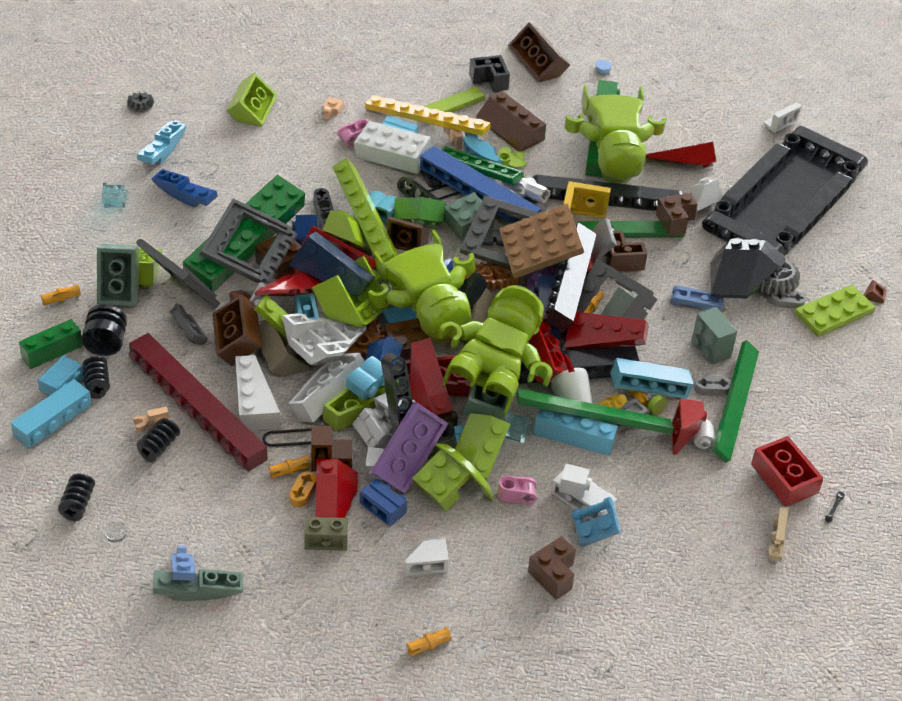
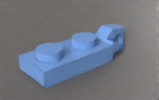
M177 545V553H172L171 555L172 580L195 581L194 559L192 554H186L187 548L184 545Z

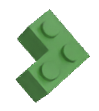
M423 197L395 198L394 218L410 223L414 221V224H425L426 222V226H436V223H444L445 201Z

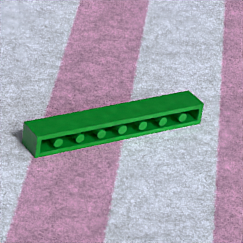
M599 80L596 96L620 95V89H617L618 82ZM590 141L585 175L603 178L598 165L599 153L595 141Z

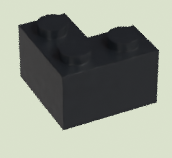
M502 55L470 58L469 76L473 84L489 82L493 92L509 90L510 73Z

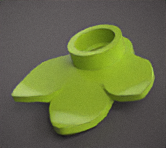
M509 146L499 149L498 156L501 158L502 165L513 168H522L527 165V162L524 161V151L513 152Z

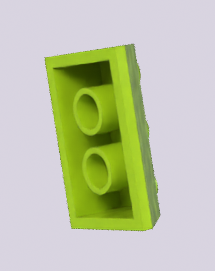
M254 72L241 81L226 111L237 122L262 126L278 95Z
M340 209L337 212L330 210L323 231L345 243L372 252L357 219Z
M470 413L455 450L467 459L487 481L510 423L493 416Z

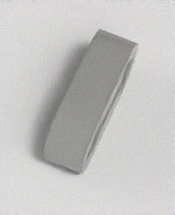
M773 291L770 302L774 306L794 309L805 305L806 296L803 293L791 291L790 294L785 291L783 296H775Z
M699 376L695 380L694 390L700 395L726 396L728 395L731 381L726 377Z

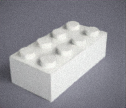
M371 121L367 123L354 141L356 158L418 174L421 170L420 155L432 147L431 137Z

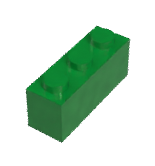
M69 319L19 341L21 358L31 370L83 347L81 330L72 319Z

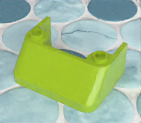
M364 256L355 260L357 264L375 277ZM339 275L312 287L327 318L361 328L369 324L382 313V310L388 308V305L383 308H375L370 304L368 291L382 292L376 277L360 296L347 292Z

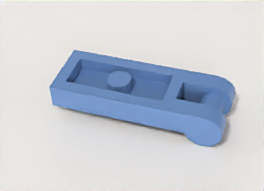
M677 285L673 287L670 303L674 306L682 304L707 310L717 307L720 312L722 310L724 297H711V292Z

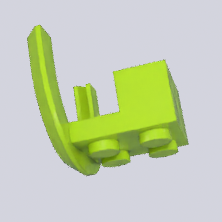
M436 443L433 447L436 454L412 478L416 486L445 512L460 499L457 490L470 477L478 484L483 494L492 502L494 501L493 492L484 477L467 459L447 444Z

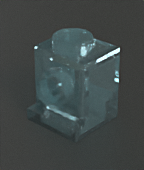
M103 183V207H125L126 200H129V190L125 189L124 185H107V183Z
M508 410L504 421L510 423L505 438L524 443L526 436L531 435L533 424H530V418L512 414L511 410Z

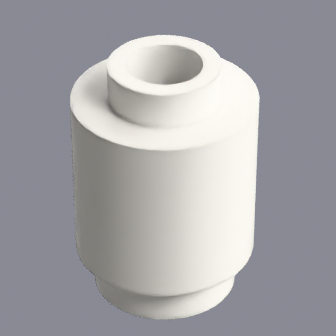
M707 419L705 422H702L699 431L694 435L695 445L698 448L708 449L715 442L714 427Z

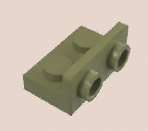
M306 517L304 532L305 549L347 551L348 519Z

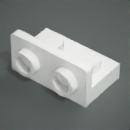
M799 103L788 106L776 112L772 118L764 121V125L776 133L798 122L802 106Z

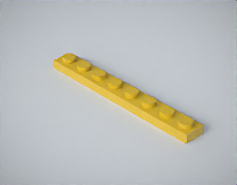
M372 96L365 102V109L475 135L483 136L490 129V122L483 121L482 119L459 116L451 112L446 113L437 109L411 105L407 102H398L394 99Z

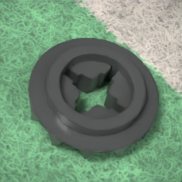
M147 92L133 93V95L128 96L127 105L132 110L145 111L154 105V99Z

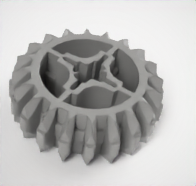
M785 260L781 270L778 272L774 271L768 281L764 280L760 284L758 290H761V293L766 292L767 295L772 294L773 291L775 296H783L785 291L790 294L791 291H795L799 286V268L795 267V263H790V260Z

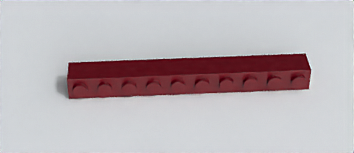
M149 333L129 343L130 352L128 354L133 362H137L142 371L148 373L154 383L159 384L164 392L175 400L179 407H183L191 419L194 418L200 428L210 434L214 442H218L227 454L233 456L239 466H243L249 472L268 460L267 446Z

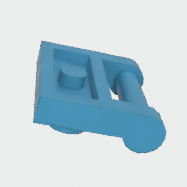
M611 497L604 498L602 502L581 510L575 509L571 512L580 545L583 547L621 533L614 502ZM607 509V514L586 522L583 521L584 517Z

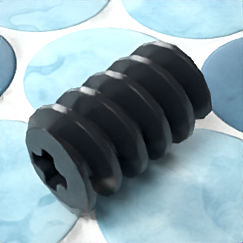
M91 356L85 359L82 364L84 387L90 391L91 398L101 399L110 389L107 360L102 356Z
M160 418L142 439L137 442L136 446L139 454L145 460L154 462L156 457H159L161 452H164L166 447L170 446L171 442L180 435V428L170 419Z
M81 473L70 476L58 505V511L64 518L70 521H79L83 518V514L86 511L85 507L88 505L91 497L90 494H92L96 484L95 480L89 475Z

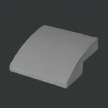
M603 218L592 230L596 234L591 253L592 266L595 265L598 259L605 262L608 259L607 252L617 245L610 220L607 218Z

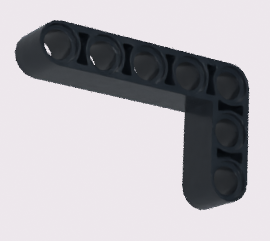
M387 353L381 359V367L392 433L394 435L413 401L406 361L398 355ZM399 380L398 385L395 387L396 381ZM447 422L448 425L437 443L447 441L453 437L455 428L451 423Z

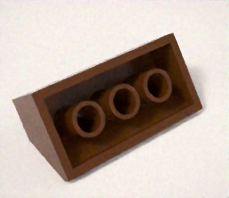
M530 22L508 44V47L539 82L560 77L570 66L569 62L544 34Z
M504 91L490 96L476 115V119L490 122V130L518 152H522L545 140L547 124Z

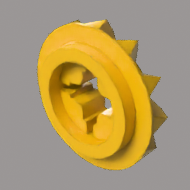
M617 394L606 397L597 404L620 409L627 402L625 395Z

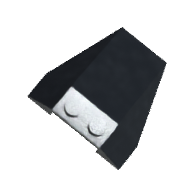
M730 239L715 254L710 263L711 297L747 299L760 288V284L764 280L768 281L770 279V275L774 271L778 272L781 270L786 260L785 256L764 240Z

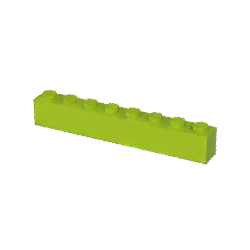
M346 157L332 166L373 254L374 251H377L382 261L387 262L397 256L398 253L357 169Z

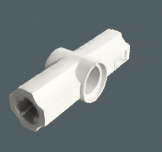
M531 177L527 179L522 178L514 185L501 182L504 187L515 191L520 197L527 196L542 204L547 202V199L550 197V191L546 187L537 184Z

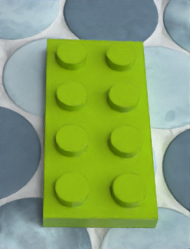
M851 284L796 308L794 314L819 337L873 313L876 306Z

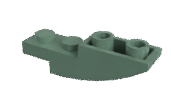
M199 569V573L195 575V581L172 580V572L154 570L153 593L173 595V600L177 601L212 600L243 593V572Z

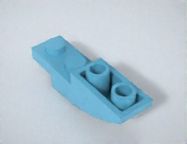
M178 121L167 123L155 133L154 141L137 154V160L149 164H154L155 162L161 164L179 143L186 130V125Z
M464 132L463 143L466 153L502 164L500 156H496L495 148L491 147L488 141L483 142L482 139H478V135Z

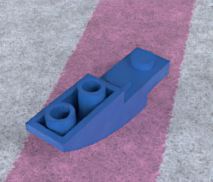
M162 169L151 178L164 192L194 208L199 204L207 206L218 197L216 190L190 183L188 176Z

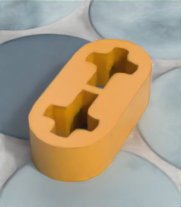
M303 472L298 476L289 492V501L292 506L303 507L307 504L316 488V476L314 473Z

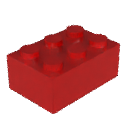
M789 436L758 447L754 451L751 465L785 507L819 493L824 479L823 476Z

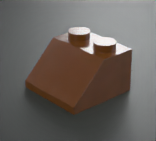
M388 217L387 233L395 248L408 251L427 245L428 228Z

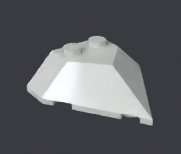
M299 313L283 315L282 318L289 346L311 365L326 363L342 356L367 327L359 328L320 317L317 320L308 319L305 314Z

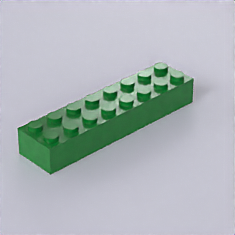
M277 174L246 205L286 224L304 207L306 193ZM244 217L223 253L246 262L255 254V246L272 238L277 232ZM206 239L183 261V267L188 268L211 291L215 292L235 272L200 256V251L208 240Z

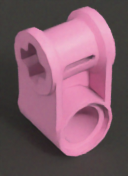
M360 119L351 124L344 125L339 128L337 135L340 139L344 140V144L347 147H353L354 141L369 121Z
M503 476L499 480L497 498L504 503L533 504L537 500V495L535 494L536 480L531 477Z

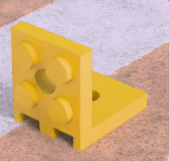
M569 181L564 204L568 203L572 214L606 218L611 188ZM587 199H592L595 202H588Z

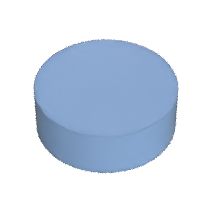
M607 60L597 61L595 64L596 72L600 74L609 73L611 71V63Z

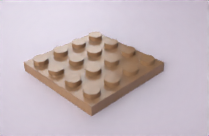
M568 203L499 228L514 279L585 253Z

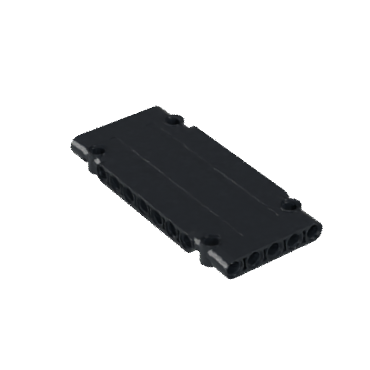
M798 126L792 133L785 135L782 144L777 142L723 195L721 201L716 203L715 210L702 221V227L707 232L726 242L735 238L742 240H764L782 255H786L789 253L790 247L793 244L797 245L848 191L858 174L868 165V159L865 155L804 126Z

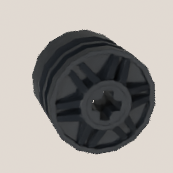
M106 304L96 305L89 309L81 337L85 349L99 356H110L119 352L123 345L127 326V317L124 312L115 306Z

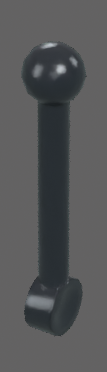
M837 492V499L830 513L825 516L826 522H832V516L840 500H843L845 497L843 492Z

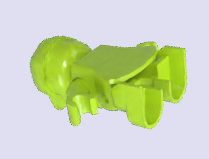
M584 85L581 99L583 114L580 113L578 119H573L570 115H566L564 128L567 132L580 133L586 139L596 142L599 153L598 165L603 179L607 182L626 183L640 175L646 158V146L642 142H646L652 135L658 136L664 132L667 121L666 117L658 122L652 120L653 116L649 115L647 123L640 126L639 117L644 102L642 86H640L638 97L636 98L626 95L589 97L587 85ZM584 115L587 117L588 122L584 121Z
M432 230L434 244L420 246L400 253L387 262H383L378 252L374 251L378 273L385 282L391 284L394 290L389 292L388 286L382 283V292L368 291L370 304L373 307L383 308L388 304L402 309L410 307L417 313L416 317L419 319L422 330L436 344H445L453 339L450 336H445L442 339L438 338L440 328L444 323L454 322L461 326L471 322V309L465 293L458 291V289L463 285L465 277L475 272L476 267L473 253L468 255L469 259L466 261H459L458 257L454 256L455 267L449 273L444 264L442 242L435 230Z
M515 285L508 286L502 289L492 300L491 306L488 308V318L484 323L472 321L461 326L454 322L444 323L440 328L438 338L452 337V349L457 347L460 339L462 341H470L451 360L442 385H446L453 372L470 381V387L473 388L474 384L483 387V393L488 389L509 397L504 413L508 412L518 389L521 361L530 370L527 378L528 382H532L534 376H540L544 380L543 385L547 387L552 376V369L548 364L541 362L537 349L527 343L533 335L538 333L542 322L544 307L541 300L527 288Z

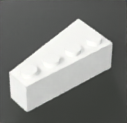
M360 353L343 354L324 363L288 403L299 422L316 421L323 414L324 404L346 388V378L365 362Z
M235 356L239 420L249 430L280 428V412L256 356Z

